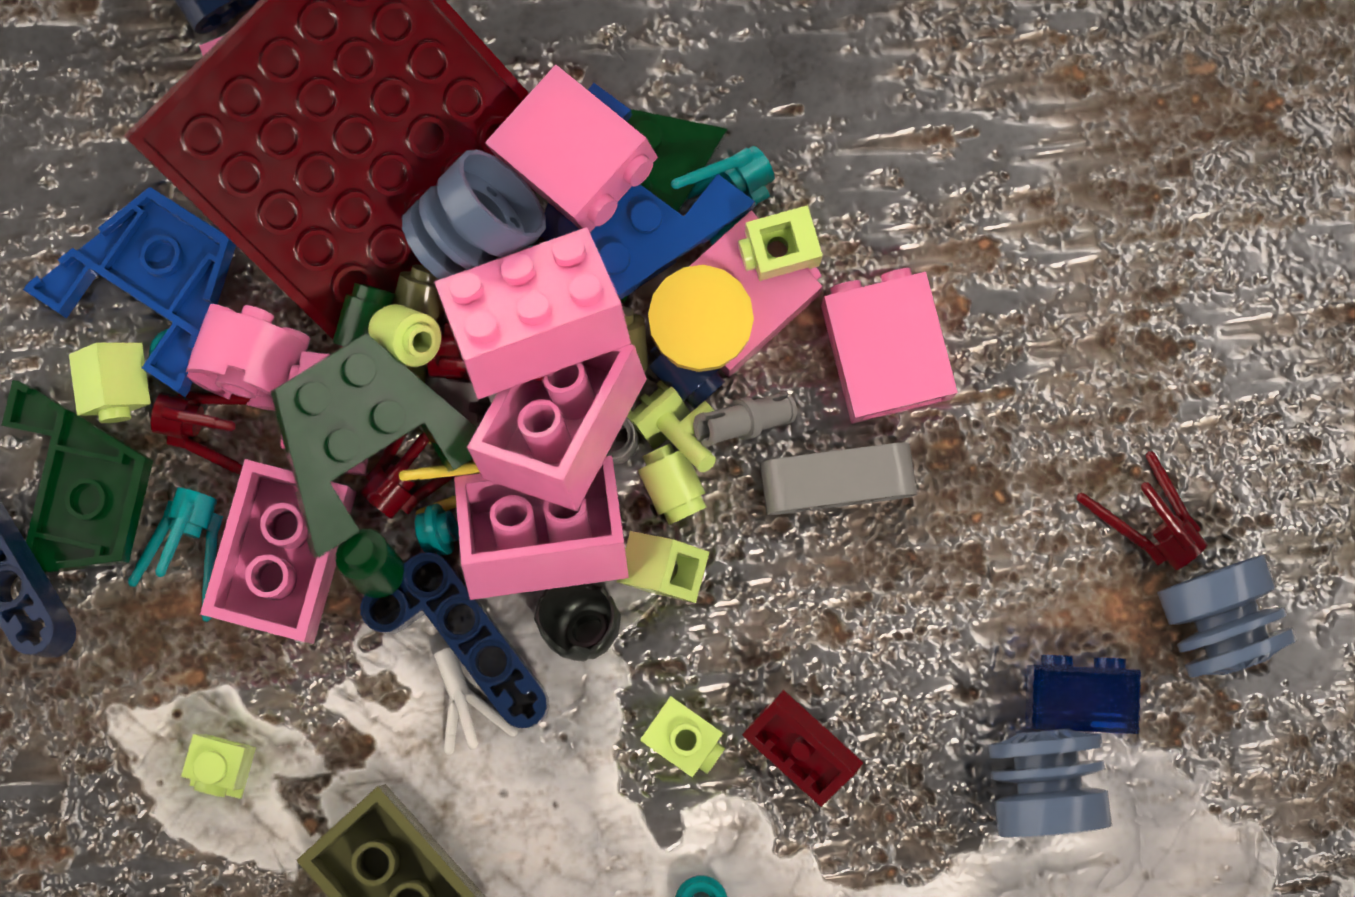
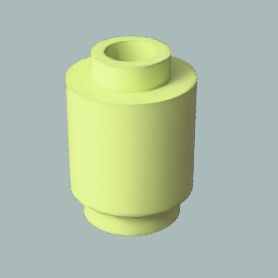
M392 304L378 310L369 323V336L405 365L413 367L422 366L431 361L439 350L441 344L439 325L431 316L403 305Z
M671 443L642 456L646 466L637 471L658 515L664 514L669 525L706 508V504L701 496L706 492L692 463L680 451L675 452Z

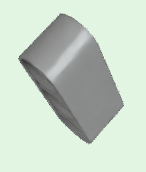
M908 442L783 457L760 462L767 515L790 514L882 502L917 495L911 448Z

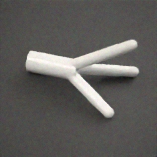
M451 648L443 649L434 654L449 695L444 743L445 754L451 755L454 752L458 717L460 718L468 747L470 749L478 747V740L467 702L513 737L518 734L517 727L510 725L498 711L468 688L458 658Z

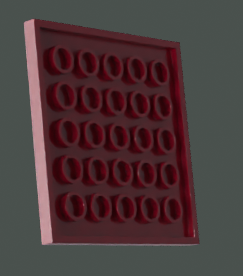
M259 0L124 137L333 339L345 295L352 294L354 283L372 286L395 294L400 272L411 271L412 265L415 264L423 265L407 243L402 230L403 215L431 186H437L438 179L466 150H480L495 156L485 142L527 97L529 92L446 0Z

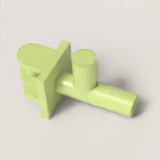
M660 380L656 383L658 389L649 397L643 394L639 398L642 403L633 411L630 410L627 418L653 450L669 439L700 472L710 470L715 464L716 458L695 437L693 423L696 415L715 410L704 401L690 412L677 391L672 386L668 388Z

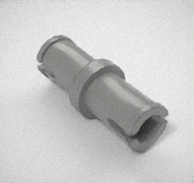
M779 391L773 395L755 400L749 397L732 401L729 407L696 415L693 423L695 436L698 441L702 440L701 444L705 447H710L716 443L736 437L743 440L755 438L764 429L794 422L797 416L795 400L793 397H788L789 393L787 391Z

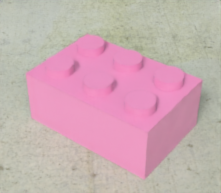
M587 227L435 281L448 323L477 399L631 344L621 302Z
M630 344L547 374L542 381L531 380L498 392L467 447L483 479L577 511L646 381L635 346Z
M612 455L605 457L577 511L485 480L481 473L454 477L461 565L470 600L629 578Z
M247 459L244 460L200 614L314 644L336 567L335 556L338 546L319 558H314L311 554L307 541L309 536L303 512H300L296 497L297 487L293 471ZM331 482L332 487L349 514H351L357 492L348 486Z

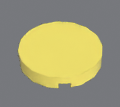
M707 265L683 267L663 280L652 296L648 321L651 338L661 354L677 367L702 372L720 369L741 353L749 342L754 316L751 298L739 280L723 269Z

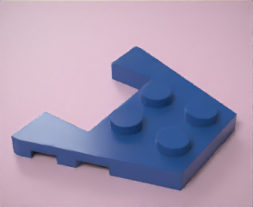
M593 82L589 87V92L626 122L632 116L631 109ZM717 174L686 215L682 216L640 184L636 187H631L617 202V209L613 216L605 224L596 226L590 232V235L618 297L623 299L675 264L678 258L699 244H704L718 235L721 229L739 217L740 219L754 209L755 201ZM550 203L547 204L544 212L546 229L539 237L542 241L547 242L580 230Z
M149 187L99 226L100 233L78 250L71 248L58 259L60 264L42 279L36 276L26 284L23 290L67 319L97 275H100L172 322V325L146 360L142 369L186 397L192 385V381L187 377L188 372H186L188 361L210 304H218L236 245L224 233Z

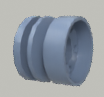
M466 150L438 179L437 186H431L402 217V230L409 247L418 260L439 280L527 249L546 229L544 211L528 184L507 164L495 156L480 150Z
M1265 554L1217 569L1157 592L1169 625L1194 622L1198 632L1177 644L1179 652H1186L1204 646L1207 654L1185 664L1189 678L1201 675H1226L1271 659L1282 648L1297 641L1293 627L1268 633L1265 626L1287 616L1285 607L1259 610L1257 605V599L1265 596L1277 587Z
M1070 728L1016 733V736L1002 742L988 744L989 758L1014 757L1015 767L991 771L992 780L1017 783L1018 792L1017 794L1005 796L994 801L998 836L1010 838L1049 836L1111 827L1112 820L1108 790L1083 787L1082 776L1104 770L1105 762L1103 760L1080 761L1078 752L1103 747L1101 734H1089L1070 730Z

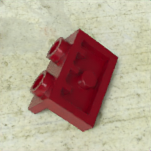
M785 690L760 712L742 734L761 754L770 760L820 807L839 791L864 763Z

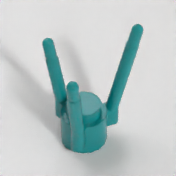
M751 146L749 148L746 147L729 158L673 179L671 187L679 189L697 182L687 198L688 200L703 193L714 177L719 174L753 199L756 206L770 197V193L765 186L772 183L775 176L772 166L764 153L756 146ZM740 217L721 229L718 235L710 239V244L713 245L741 220Z
M177 487L173 501L168 500L161 521L128 579L129 586L135 587L139 583L169 530L171 532L155 570V574L158 577H163L166 574L182 535L199 539L202 530H205L203 606L217 557L218 532L223 520V516L214 513L217 499L197 491ZM201 615L202 620L205 622L210 621L212 618Z

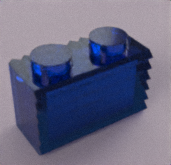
M1041 655V665H1027L1025 728L1047 730L1070 728V730L1085 732L1139 734L1141 671L1126 669V659L1094 657V667L1073 666V656Z

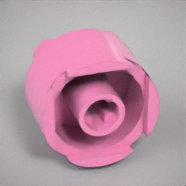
M210 304L188 361L187 377L196 385L221 397L229 399L232 394L251 398L246 405L275 411L271 391L289 380L293 364L300 365L301 351H307L310 337L295 329L280 328L273 325L274 316L254 306L245 305L241 313H237L227 307Z

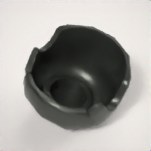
M582 584L546 589L537 600L534 620L542 639L552 651L563 658L585 662L588 659H596L608 651L619 635L621 614L613 598L609 596L604 587Z

